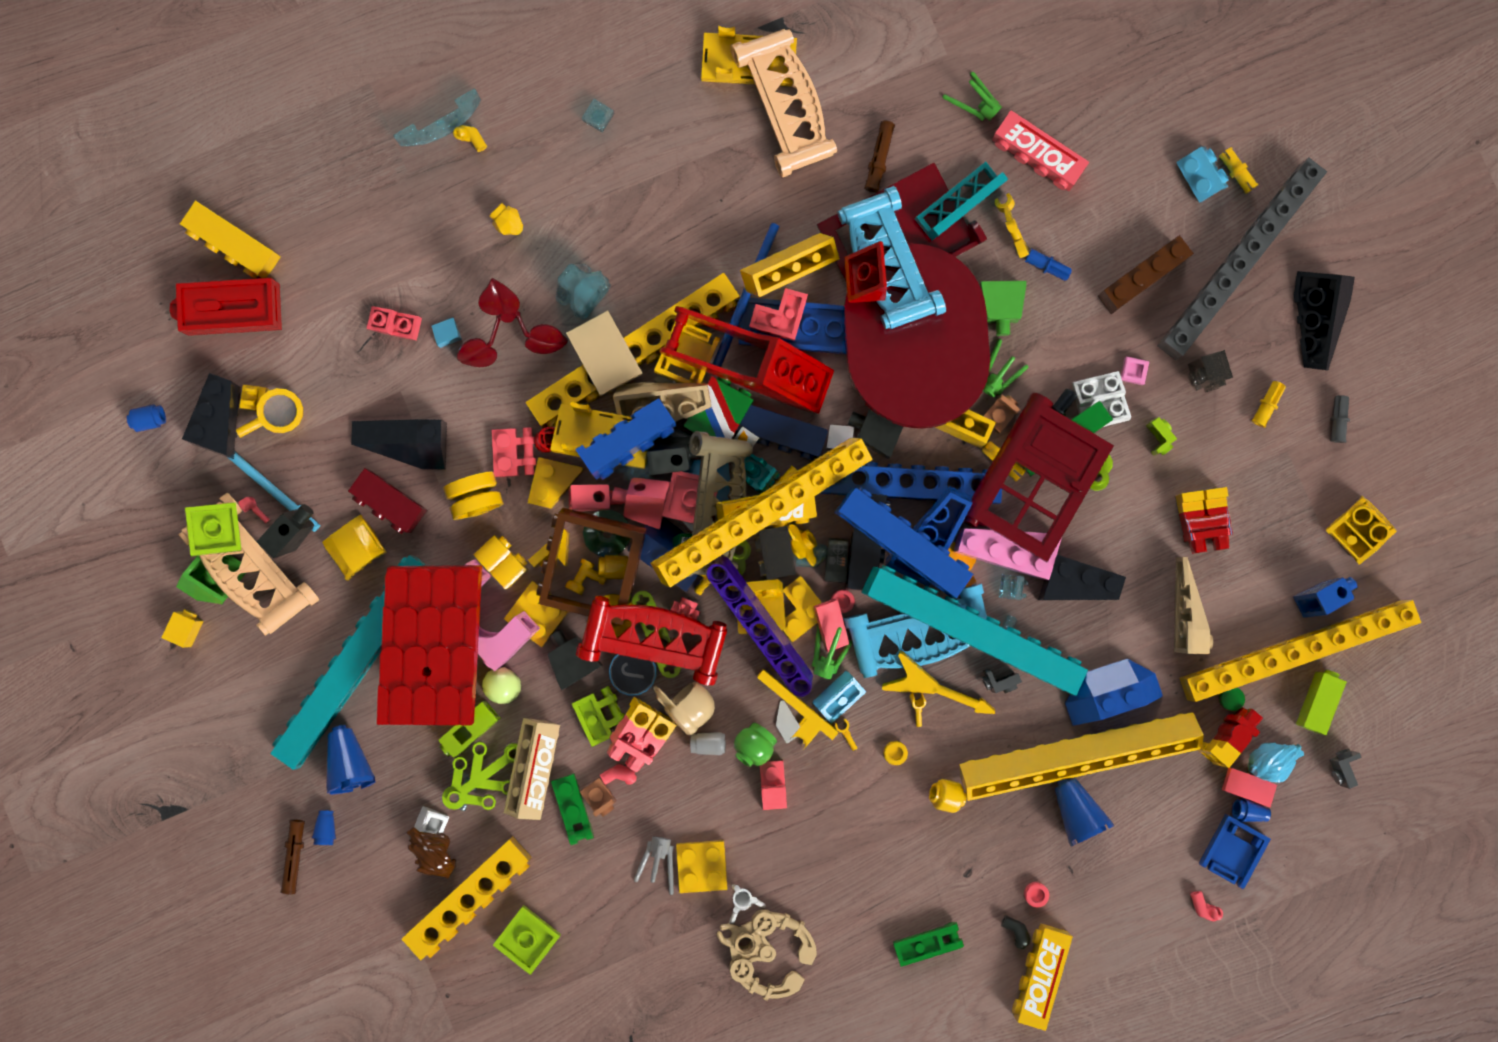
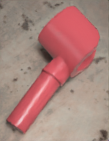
M245 497L238 502L244 512L252 509L265 524L270 520L257 507L253 497Z

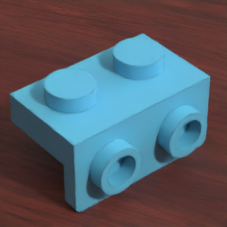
M1200 147L1176 162L1199 203L1228 188L1226 182L1229 181L1225 171L1222 168L1219 170L1216 166L1215 161H1217V158L1212 149L1209 148L1207 150L1206 147Z

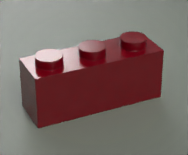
M366 468L363 469L348 490L349 493L354 495L352 497L353 501L363 507L365 504L371 507L373 515L381 520L386 518L391 521L392 524L390 526L401 534L404 531L412 533L428 511L373 471Z

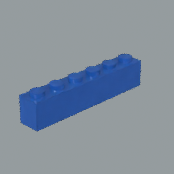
M856 487L852 488L834 513L951 598H957L974 575L968 571L970 567L959 559L955 561L949 557L950 552L941 545L936 547L929 542L931 538L920 530L916 532L910 528L911 523L901 516L897 518L891 514L892 509L883 502L876 503L871 499L872 494L862 487L859 489Z

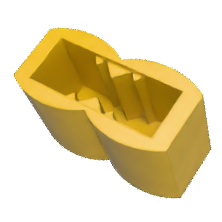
M494 535L473 555L505 589H509L529 570L526 567L528 562L520 553L515 555L509 549L512 545L504 536L499 538L497 535Z

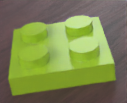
M236 502L185 508L191 557L242 551Z
M523 905L493 946L531 975L561 934Z

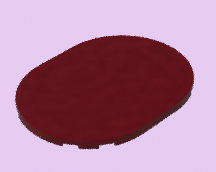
M910 243L908 244L928 293L936 290L940 291L945 302L946 313L938 316L931 314L893 329H885L881 321V315H884V310L876 301L850 303L846 293L844 303L846 357L853 387L873 412L892 421L896 425L925 429L942 426L960 417L973 406L984 390L990 369L987 311L984 295L978 281L959 259L942 249L930 245ZM891 247L884 249V256ZM885 265L886 282L893 278L899 268ZM895 286L887 287V292L891 294L890 300L893 303L899 302L908 291V289Z

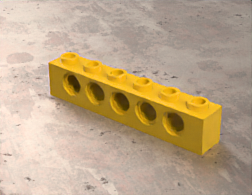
M512 836L402 938V941L420 961L426 955L431 958L441 949L438 945L444 939L447 942L450 941L459 932L456 928L462 922L467 925L476 916L474 911L481 906L483 909L494 900L492 895L498 889L502 893L512 883L510 878L515 873L520 876L530 867L527 862L532 858L531 855ZM500 861H506L507 863H509V872H503L500 870ZM489 878L492 881V888H484L481 884V879ZM465 894L473 896V905H468L464 902L463 897ZM446 911H453L456 914V921H449L446 918ZM429 927H433L438 931L437 938H433L428 934Z

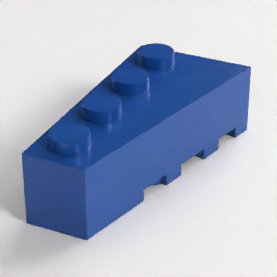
M659 398L633 413L630 422L623 420L614 425L609 435L605 433L594 437L590 443L591 446L585 449L581 445L575 449L596 480L600 477L602 480L607 478L614 472V467L620 463L622 466L628 464L634 459L633 454L639 450L642 452L647 451L654 445V440L660 436L664 439L675 431L673 427L676 426V423Z

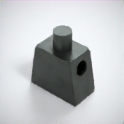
M870 408L866 416L853 411L848 425L860 429L857 438H861L865 446L886 459L891 458L903 426L896 425L881 415H877Z
M659 437L654 440V445L647 451L650 475L687 471L691 468L694 460H701V456L693 455L690 452L689 444L691 437H666L664 439Z
M302 504L298 509L283 513L257 540V543L273 559L296 551L314 528V523L309 519L314 513L308 505Z
M562 629L549 636L556 649L547 655L561 690L603 666L600 661H585L576 656L578 644L582 643L578 636L568 641Z

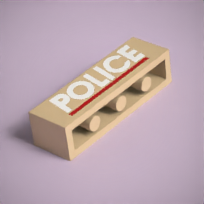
M523 718L504 808L505 814L517 819L541 820L556 743L559 737V724L546 720Z

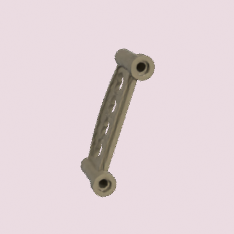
M695 431L692 434L689 444L690 452L693 455L701 456L692 536L714 523L711 517L717 514L716 503L720 502L714 496L715 492L725 486H729L730 492L727 495L729 500L746 497L744 458L750 457L753 448L751 443L745 440L709 436L707 432ZM731 462L733 465L730 471L732 477L727 482L717 472V469ZM735 546L722 555L729 558L738 570V563L732 560L737 547ZM710 563L695 571L688 577H691L693 574L707 575V570ZM714 567L717 572H724L722 567Z

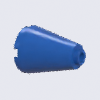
M346 725L332 728V732L328 734L327 793L331 795L349 793L360 786L363 789L376 783L375 776L353 730L347 728Z
M1076 778L1057 782L1058 787L1055 788V793L1068 843L1071 847L1076 845L1075 839L1080 843L1107 830L1106 824L1109 829L1114 827L1110 818Z

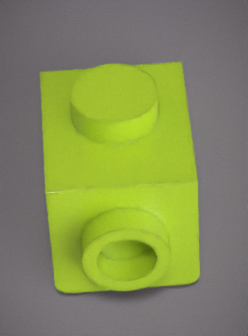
M1157 417L1146 425L1161 443L1151 451L1153 456L1159 453L1163 456L1174 447L1172 443L1177 438L1171 432L1172 427L1165 419L1161 420L1160 417Z

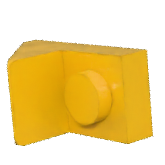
M566 529L563 530L558 559L564 566H568L570 533ZM547 544L528 559L533 567H542L544 560L548 559L550 551L546 550Z

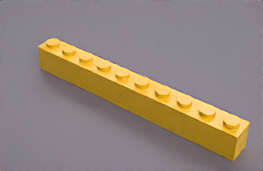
M1193 712L1181 713L1165 719H1154L1151 722L1132 724L1119 729H1109L1092 735L1086 734L1070 740L1063 739L1056 743L1041 744L1034 748L1015 750L1007 754L992 755L979 760H969L959 764L960 778L967 800L970 801L1202 749L1204 734Z

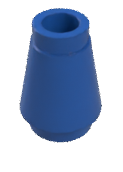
M1242 798L1234 801L1232 816L1240 822H1268L1271 818V810L1268 807Z
M319 811L311 838L314 839L313 845H333L334 839H336L333 811Z

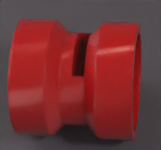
M554 427L543 428L535 435L534 445L538 451L542 453L552 452L550 449L555 431Z

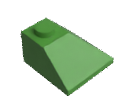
M226 555L222 558V562L229 565L228 569L231 572H236L239 569L241 562L233 556ZM199 556L194 559L181 575L176 586L197 601L223 604L228 598L212 579ZM241 573L238 575L239 582L242 580L246 573Z

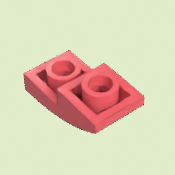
M372 306L366 329L417 341L422 318L399 313L391 309Z
M1228 768L1222 790L1270 808L1277 785L1248 773Z

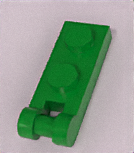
M575 773L552 780V787L570 845L578 844L579 840L585 838L587 840L593 839L594 832ZM582 823L583 829L575 831L574 825Z
M951 922L942 927L893 941L900 967L963 948V940L959 938L957 932L959 930L957 922ZM949 935L950 941L944 943L942 936Z

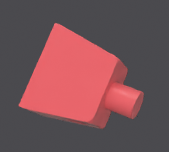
M632 478L628 490L618 487L614 488L612 501L625 504L623 515L626 518L660 529L670 482Z
M571 485L568 489L569 509L579 512L608 511L610 505L623 504L612 501L613 491H609V485ZM593 494L601 495L602 501L596 502L593 499Z

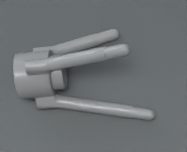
M652 836V841L647 843V848L637 869L634 882H638L651 853V856L655 858L650 881L654 883L660 858L665 859L667 854L669 894L673 895L672 854L674 846L670 845V839Z

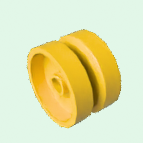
M494 472L471 475L443 487L447 500H459L449 508L453 520L482 515L504 504L500 492L489 491L497 485Z

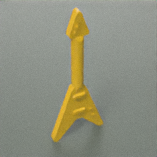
M899 651L898 656L907 675L882 684V690L937 693L974 708L975 713L995 714V708L983 698L977 700L940 685L937 680L903 651Z

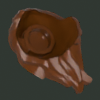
M415 827L408 830L406 833L410 836L409 842H411L408 845V850L418 859L415 860V864L419 865L416 871L425 875L449 878L456 864V859L451 860L447 854L451 842L449 836L443 832L434 834L419 832Z

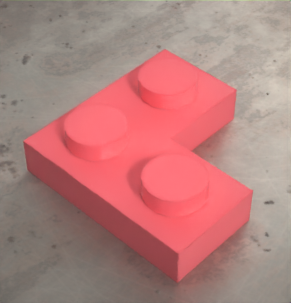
M785 288L779 310L756 304L749 328L795 341L808 294Z

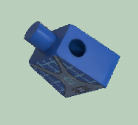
M1352 577L1330 579L1293 596L1303 618L1328 615L1354 600L1352 592L1357 589V583Z

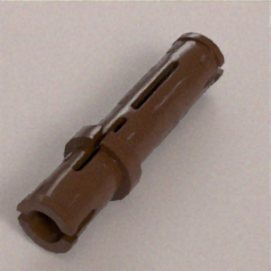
M884 120L880 123V130L872 160L868 164L869 172L864 187L869 192H879L882 175L886 172V158L895 124L891 121Z
M298 819L289 820L288 841H285L284 845L286 856L280 891L282 894H296L301 849L304 848L302 838L305 824L304 820Z

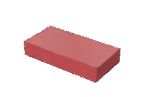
M834 598L813 606L825 650L829 652L838 627H841L842 631L836 649L848 645L849 640L838 600Z

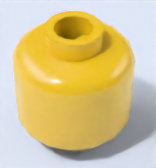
M940 779L930 788L929 800L937 810L956 813L966 803L967 797L963 786L959 782Z

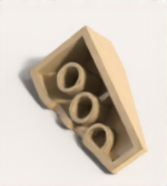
M640 382L624 384L616 389L613 396L617 414L629 417L659 398L675 422L683 418H689L712 406L707 383Z
M1177 557L1174 652L1210 654V649L1213 647V636L1210 635V628L1188 557Z

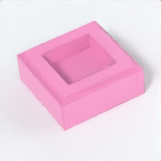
M1126 356L1121 371L1122 381L1144 385L1149 361Z

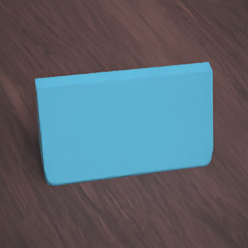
M845 671L812 703L832 724L862 697L866 691L848 671Z

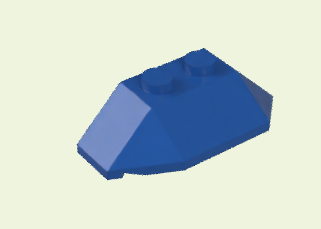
M1126 658L1088 671L1077 695L1070 694L1065 701V706L1071 724L1075 726L1103 720L1146 706L1163 697L1154 672Z

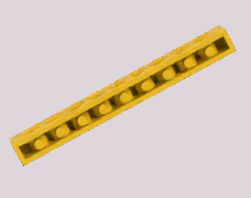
M722 273L623 339L629 350L635 347L641 350L640 356L634 358L638 366L645 362L650 364L660 357L658 355L660 349L667 342L670 335L668 325L675 321L677 313L674 310L676 306L689 310L697 309L703 315L718 319L717 315L721 312L726 311L728 313L736 308L740 296L725 273ZM712 296H716L720 299V303L713 307L707 304V300ZM689 318L687 320L688 324L697 328L703 325ZM658 335L661 337V341L657 345H650L648 343L649 337ZM582 365L525 403L540 426L546 428L556 426L559 409H550L552 400L560 399L564 405H570L571 402L583 404L586 401L590 403L596 400L600 395L595 385L589 382L590 376L584 365ZM574 386H579L582 389L578 397L570 396V390Z
M849 438L650 564L661 583L672 587L873 459L861 438Z
M1400 600L1191 673L1179 679L1187 700L1197 702L1420 624L1421 620L1413 600Z

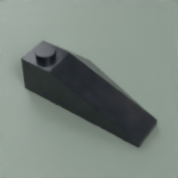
M1297 271L1293 295L1294 302L1297 303L1299 316H1297V323L1300 324L1302 338L1300 339L1304 368L1329 370L1351 302L1354 276Z
M443 420L352 421L351 445L420 469L446 470L447 423Z

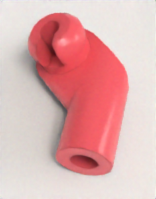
M617 764L600 774L605 785L615 779L625 781L626 784L631 785L637 779L635 771L621 764Z
M1195 891L1190 894L1195 911L1199 917L1213 922L1222 919V909L1206 903L1202 891Z

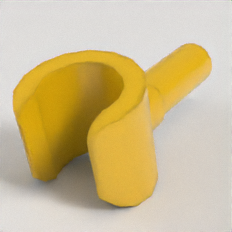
M913 693L909 696L916 712V727L922 726L921 712L922 708L926 705L923 693H920L921 697L918 700H915Z
M843 718L847 724L846 729L840 730L836 723L835 727L838 732L844 735L852 751L857 749V746L849 732V722Z

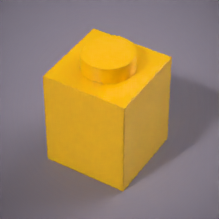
M184 609L183 612H173L161 638L182 648L192 647L203 621L196 618L198 614L190 610Z

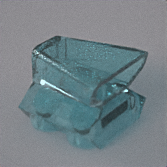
M569 264L558 277L555 298L561 305L570 303V308L575 316L584 320L608 293L611 284L601 271L592 272L591 268L586 264Z

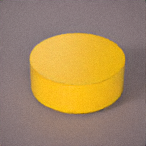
M891 741L884 747L883 755L889 764L901 765L906 761L908 751L903 743Z

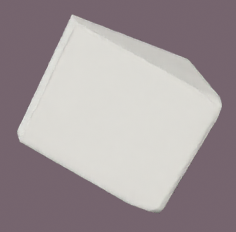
M830 425L827 448L833 449L847 439L853 438L854 427Z
M423 806L414 827L419 832L441 833L445 829L449 816Z

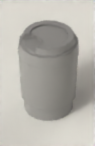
M721 732L692 734L690 741L691 753L700 755L725 754V734Z

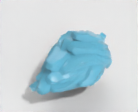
M1261 744L1249 756L1248 771L1255 777L1268 782H1284L1294 769L1296 760L1304 756V751L1301 750L1302 747L1299 744L1296 746L1294 744Z

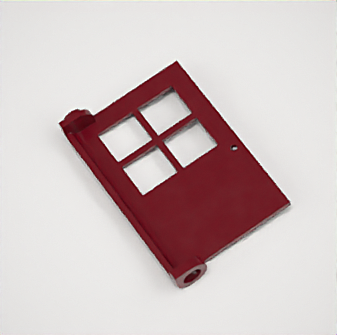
M935 163L886 187L895 186L899 193L902 208L894 211L907 244L930 245L956 257L987 240L979 223L974 220L968 223L967 226L963 216L932 241L917 223L915 218L949 191ZM884 189L867 198L884 193ZM943 201V211L952 213L955 208V201ZM837 213L816 226L820 233L834 237L839 255V260L835 262L846 281L845 256L848 253L836 230L847 224H841ZM927 214L923 217L931 229L937 225L938 215ZM862 224L861 226L868 239H873L874 237L867 224Z
M1032 393L973 494V503L964 522L974 528H977L978 525L986 526L1047 563L1114 445L1053 410V402L1039 393ZM1016 462L1040 476L1028 498L1003 484ZM1044 480L1069 493L1057 515L1033 502ZM1000 488L1025 503L1013 525L988 511ZM1029 506L1054 520L1042 542L1017 528Z

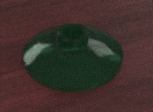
M601 510L592 514L629 524L624 516L613 510ZM585 526L583 528V538L586 546L591 552L601 557L620 554L630 541L629 537L613 533L610 538H605L603 535L604 531Z

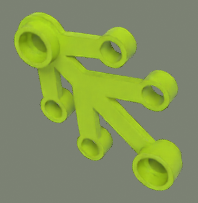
M476 742L472 748L474 757L470 780L462 786L463 770L467 767V760L463 756L454 758L452 764L454 768L452 785L443 792V804L453 810L461 808L464 804L479 805L486 810L493 809L496 804L493 795L486 794L482 797L468 793L475 788L502 791L503 794L507 795L508 791H505L503 787L505 784L510 783V780L497 781L488 778L508 763H514L515 758H511L509 752L513 749L517 750L518 744H508L504 749V755L481 771L483 756L487 752V746L484 742ZM477 745H482L484 747V751L482 753H477L475 751V747ZM459 759L465 763L462 768H458L455 765V762ZM453 793L459 796L456 802L450 800V795ZM486 798H491L493 800V804L491 806H486L484 804V800Z

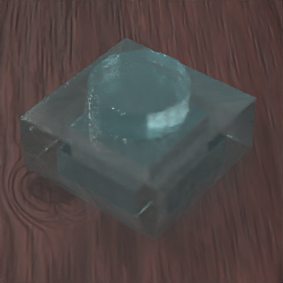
M593 99L584 113L582 121L603 133L614 115V110Z

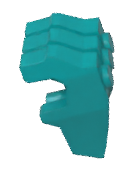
M751 454L750 457L744 459L746 482L760 494L768 490L775 482L774 480H777L780 476L778 471L763 458Z

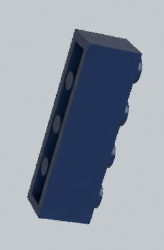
M750 405L733 436L736 437L740 429L744 427L759 437L756 442L757 444L768 447L769 443L777 445V450L788 454L796 451L801 453V458L814 461V458H819L828 429Z

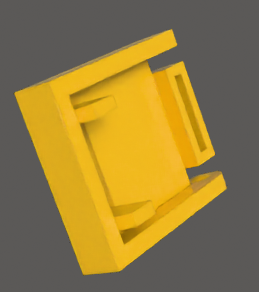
M686 323V326L682 329L676 352L710 363L720 338L716 336L713 344L710 345L708 342L712 335L711 333ZM672 328V330H671V332H670V335H669V337H668L669 340H670V337H671L673 328ZM661 354L654 369V373L677 383H701L706 373L703 370ZM670 364L692 373L690 379L687 380L669 372Z

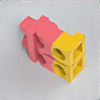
M634 696L629 704V710L609 737L612 743L608 748L607 754L612 759L620 761L625 752L629 753L630 756L625 764L633 771L638 772L644 763L651 764L653 757L658 753L677 725L670 717L655 708L653 709L652 706Z

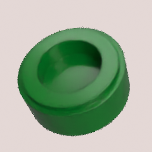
M1234 688L1220 693L1219 702L1226 710L1237 711L1243 707L1245 695L1239 688Z

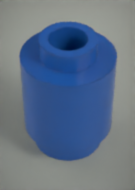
M152 404L134 408L127 415V423L136 432L159 428L161 424L166 423V414L161 405L156 406Z

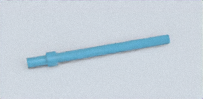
M236 452L234 459L228 458L289 511L298 509L301 506L295 504ZM310 517L309 519L314 523L312 531L316 532L320 524Z

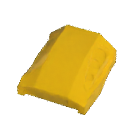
M1363 495L1351 508L1325 529L1359 565L1379 550L1397 532L1389 520Z
M361 514L322 542L345 576V580H350L351 576L364 569L363 567L367 564L372 563L374 559L387 553L377 535Z

